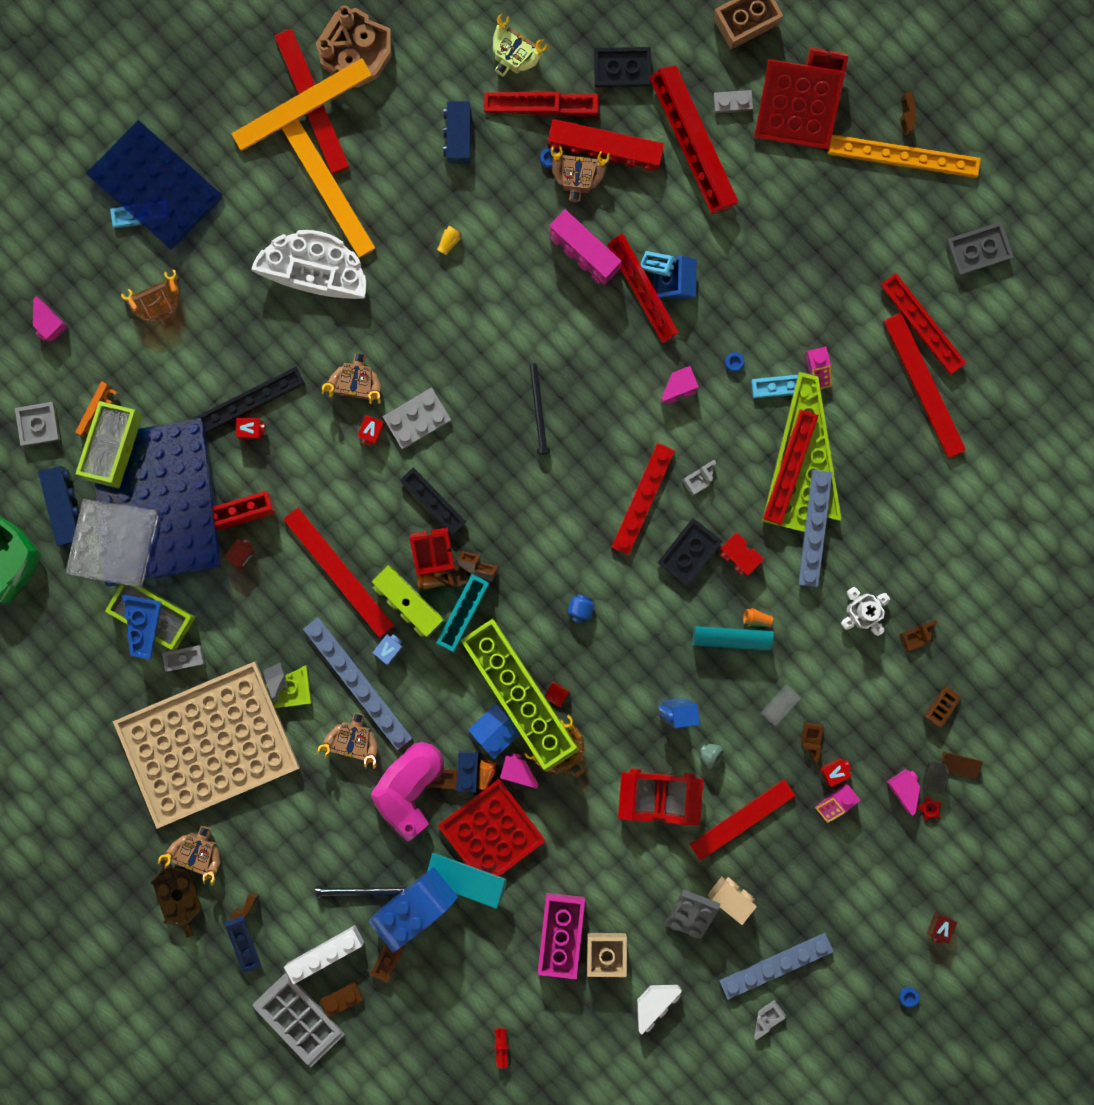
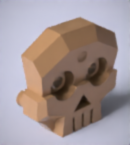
M341 6V10L334 13L317 40L316 47L323 69L333 75L363 58L372 77L355 86L358 88L377 79L392 56V32L390 28L371 21L369 15L361 10ZM362 35L368 36L366 39L361 38ZM351 58L353 59V61L351 63H347V59Z

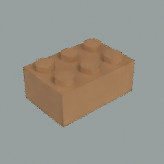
M731 0L716 8L713 19L730 50L780 25L783 14L775 0Z

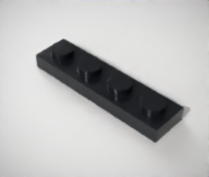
M414 467L400 479L445 528L448 527V531L452 535L467 523Z

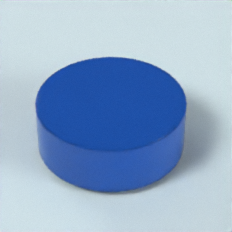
M551 148L543 150L540 155L541 164L546 168H552V158L554 157L551 155Z
M737 352L729 354L725 359V366L731 372L740 371L745 363L744 357Z
M905 987L900 991L899 1000L905 1007L912 1008L919 1003L920 997L914 988Z

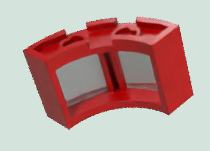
M630 768L629 772H621L618 818L629 821L653 822V820L665 821V823L686 826L700 825L704 779L696 778L694 773H684V776L643 773L641 769Z

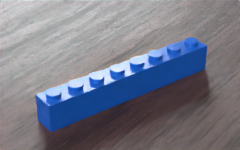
M686 698L662 700V705H658L660 717L674 728L700 725L697 703Z

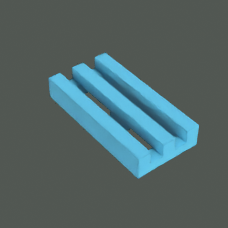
M646 251L640 264L644 272L670 277L671 273L669 270H673L674 266L672 264L673 262L676 263L677 259L674 256ZM648 257H649V258L664 260V261H667V264H666V263H661V262H658V261H651V260H647V259H648ZM645 264H647V265H652V266H657V267H662V268H664V269L655 268V267H650V266H645Z

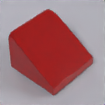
M552 681L545 694V698L549 702L561 707L569 690Z

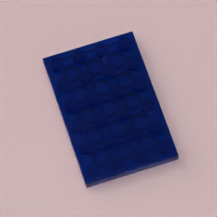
M139 120L86 172V175L169 250H172L223 198V195Z

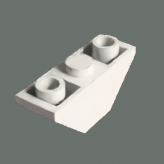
M650 985L637 999L638 1030L641 1034L645 1031L649 1032L655 1025L654 1021L666 1014L668 1011L667 1007L679 1000L681 997L680 993L682 992L680 986Z

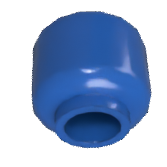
M580 594L577 597L571 598L567 613L572 616V621L582 624L583 620L589 621L595 608V604L591 602L592 598Z

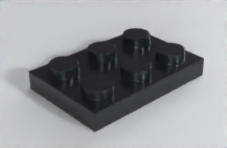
M651 47L594 48L595 88L651 87Z
M692 518L657 563L685 586H688L723 541Z

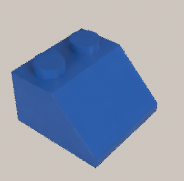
M682 255L676 256L677 261L672 264L674 268L669 270L671 273L670 277L653 273L652 286L660 299L682 300L696 297L697 259ZM655 260V261H658V262L666 263V264H667V261H664V260Z
M496 703L469 729V732L494 759L520 735L511 718Z

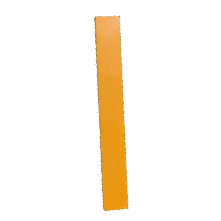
M361 58L231 134L239 149L243 151L372 77V74L364 59Z
M296 120L282 128L359 259L376 249L300 121Z
M832 135L827 155L971 178L978 177L981 158L838 135Z

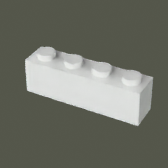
M353 926L288 962L284 968L292 983L295 984L362 947L364 940L357 927Z

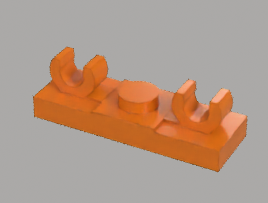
M101 381L75 433L83 437L88 436L99 401L114 404V402L109 400V395L114 394L118 396V393L112 390L110 385Z

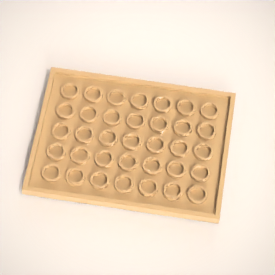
M256 661L113 721L156 829L300 768Z

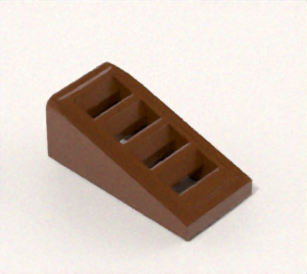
M945 685L923 717L936 727L941 728L960 701L961 696ZM948 693L954 700L951 701L944 695ZM943 699L945 702H947L949 704V707H946L944 704H942L941 700ZM937 706H940L942 709L945 710V712H940L937 709ZM933 712L937 713L940 716V719H937L935 716H933Z

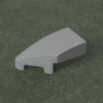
M715 460L682 479L691 496L710 485L713 479L712 474L716 464Z
M775 1000L758 1011L754 1036L756 1040L768 1033L771 1027L786 1018L785 1013Z

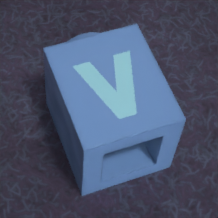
M394 634L392 636L386 635L372 653L389 665L403 648L400 644L402 640Z

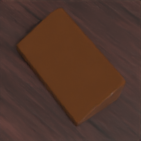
M943 751L938 770L977 779L983 761Z

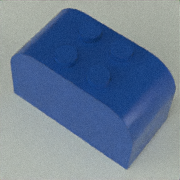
M432 867L380 908L369 919L368 923L393 953L438 919L454 903L458 896L438 871Z

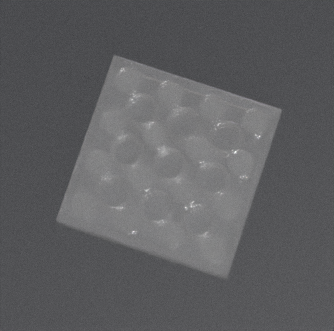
M83 499L65 574L142 587L159 512L152 509Z

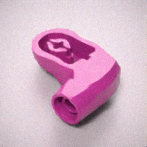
M425 742L413 744L402 756L394 761L371 793L372 800L383 818L407 842L429 825L419 807L416 808L414 800L422 794L426 786L434 782L442 774L444 769V758L440 751L432 744Z

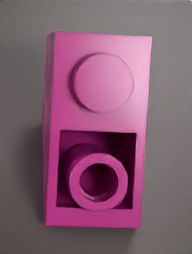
M690 366L672 373L661 398L662 404L667 402V405L677 402V398L684 395L687 398L696 394L695 390L699 386Z

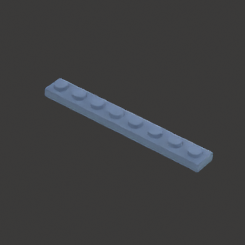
M318 617L307 625L303 630L396 750L410 741L413 737L322 620Z

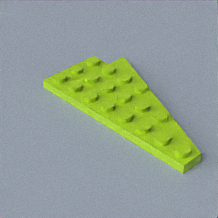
M799 372L765 509L799 410L802 409L819 416L782 524L779 525L762 519V522L804 532L812 470L832 472L827 518L841 521V513L818 376Z

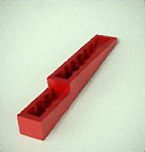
M485 92L484 112L599 117L600 98L598 94Z

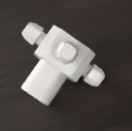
M852 587L847 591L849 599L853 600V602L848 604L846 611L850 617L843 619L841 625L845 630L854 627V624L857 628L862 629L871 627L870 630L874 635L879 636L884 632L882 624L878 623V621L884 618L885 611L881 606L889 603V596L886 593L877 596V599L874 595L870 594L860 596L859 594L861 593L858 589Z

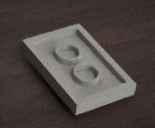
M432 387L382 416L402 450L451 421Z

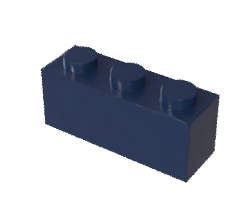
M447 101V108H444V120H447V127H443V136L447 138V145H443V156L447 157L448 163H471L470 101Z

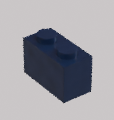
M459 751L456 791L476 793L479 752Z

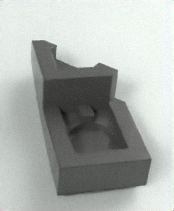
M281 662L263 670L270 695L274 702L279 699L278 694L288 687L285 682L286 675Z

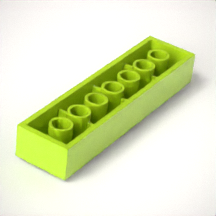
M493 619L461 639L462 644L546 772L579 751V748Z

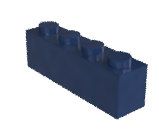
M58 466L38 471L56 546L64 547L83 542L85 531L79 522L80 511L75 506L74 499H76L74 489L70 486L71 475L69 470Z

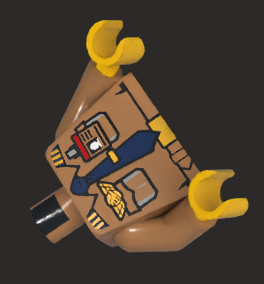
M561 146L560 152L557 154L553 152V147L551 148V155L554 157L552 158V172L557 183L563 186V190L570 191L569 201L580 202L581 193H589L590 189H594L604 177L605 163L610 158L609 153L607 159L601 158L602 151L597 159L562 155Z
M355 354L353 364L344 363L343 366L339 367L330 376L328 382L322 386V394L325 391H329V397H332L334 390L337 395L369 400L370 404H372L371 401L373 399H377L378 404H380L381 383L377 374L372 371V368L364 366L366 356Z
M353 713L351 723L343 722L336 725L327 734L323 744L318 747L317 755H319L320 751H325L324 758H327L330 751L364 760L365 768L371 762L373 763V769H375L378 745L374 734L370 732V728L362 726L365 715Z
M201 826L198 835L190 833L181 836L171 844L165 855L159 857L158 865L162 860H166L167 863L164 868H168L170 859H172V863L202 874L204 884L208 878H211V886L215 884L214 876L217 874L221 861L216 842L208 839L212 829Z

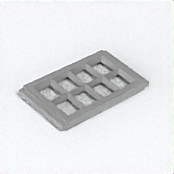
M287 972L252 1004L254 1009L310 1068L345 1035L330 1017L328 1018L323 1009L298 983H292Z

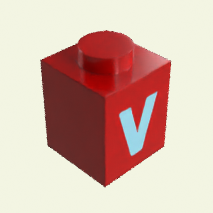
M365 415L357 437L365 445H377L385 423Z
M237 418L236 437L238 439L262 440V435L266 433V425L260 418Z
M841 758L819 768L830 787L852 777L850 771H852L850 764L847 760L844 761Z

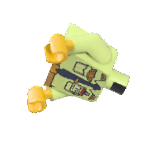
M502 13L497 17L499 25H497L493 36V52L495 53V59L500 62L495 71L504 77L509 69L519 73L520 71L535 67L543 55L542 51L549 49V44L542 48L541 43L544 39L538 40L534 44L509 26L505 28V25L510 22V17L506 18V22H502Z

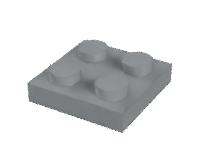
M54 402L15 408L20 446L60 440Z

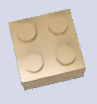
M721 877L708 893V896L711 900L720 903L721 909L743 925L757 907L753 902L755 899L746 890L743 889L742 892L738 890L739 886L731 878L725 879Z
M587 933V977H627L626 933Z

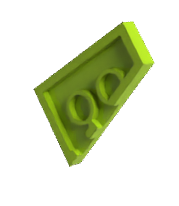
M307 665L286 675L285 682L288 687L278 694L279 699L276 702L273 701L275 708L312 703Z

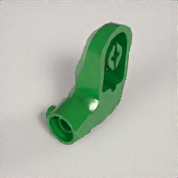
M1 515L0 602L8 605L31 578L39 563L41 551L21 528Z

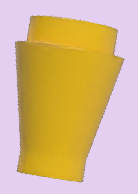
M448 226L447 230H444L437 250L447 256L449 251L460 241L462 233Z

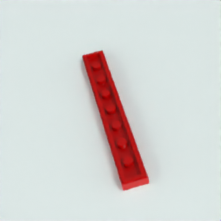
M292 28L274 35L298 94L315 85ZM323 104L307 115L333 175L350 167Z
M902 313L884 320L883 323L947 459L966 451Z
M299 507L283 519L379 638L395 626Z

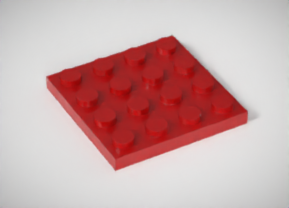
M769 59L754 137L829 149L845 71Z
M500 778L437 825L466 865L496 876L503 874L546 841Z

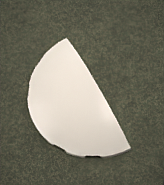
M299 230L296 234L288 236L283 234L275 238L265 250L260 251L251 269L253 272L272 281L305 292L338 298H365L366 279L358 257L344 246L343 241L324 232Z

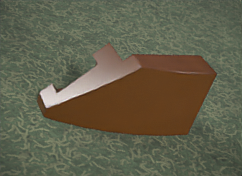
M461 566L433 574L436 579L450 588L465 585L470 579L468 572Z

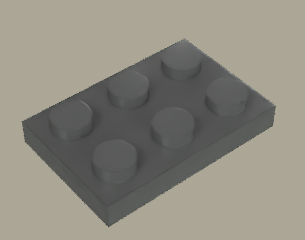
M1002 221L946 240L958 276L1010 260L1014 257Z
M683 889L666 919L665 926L675 931L689 934L691 937L702 939L717 914L720 903Z

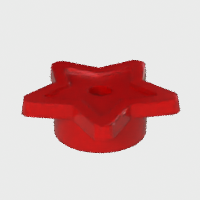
M926 796L924 804L917 806V809L923 812L924 821L931 817L940 818L939 807L942 803L941 801L933 802L929 796Z

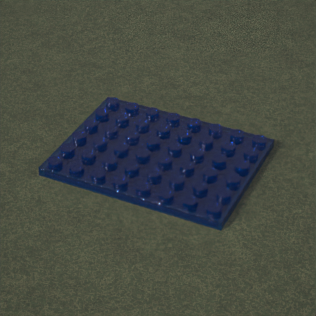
M195 418L138 429L120 488L95 483L105 586L110 587L221 567L203 419Z

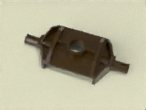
M162 860V870L150 884H153L165 919L163 923L181 926L186 938L194 935L190 926L191 921L202 910V906L190 870L185 867L173 866L172 864L168 868H164L167 861ZM174 890L182 892L183 897L181 900H176L173 897Z

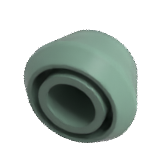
M704 745L699 752L700 760L707 769H713L720 762L724 750L720 745Z

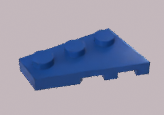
M122 595L128 626L130 656L152 659L162 601Z

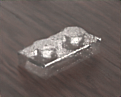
M785 685L763 709L761 714L776 726L801 697L788 685Z

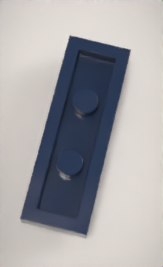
M240 916L225 922V928L243 973L262 966L244 917Z

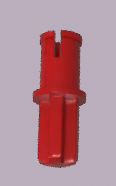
M495 1028L496 1046L494 1049L496 1050L497 1068L504 1069L508 1067L507 1049H509V1046L507 1045V1028Z

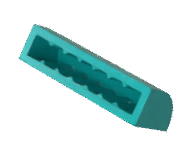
M473 574L471 575L436 642L437 644L455 652L490 585L489 582Z
M694 626L692 646L771 651L774 631Z
M432 853L427 871L434 867L456 894L496 909L501 904L507 879Z

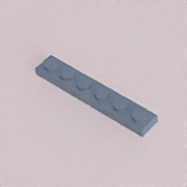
M812 470L798 585L818 587L832 472Z
M823 933L719 981L727 999H731L834 951L826 934Z

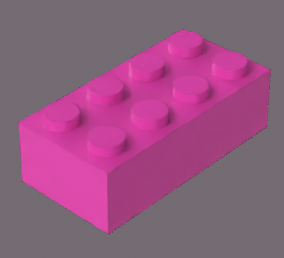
M566 209L549 225L550 240L557 246L560 244L564 248V253L572 259L574 257L582 270H588L596 283H602L605 286L620 270L622 261Z
M546 893L538 975L577 979L585 897Z

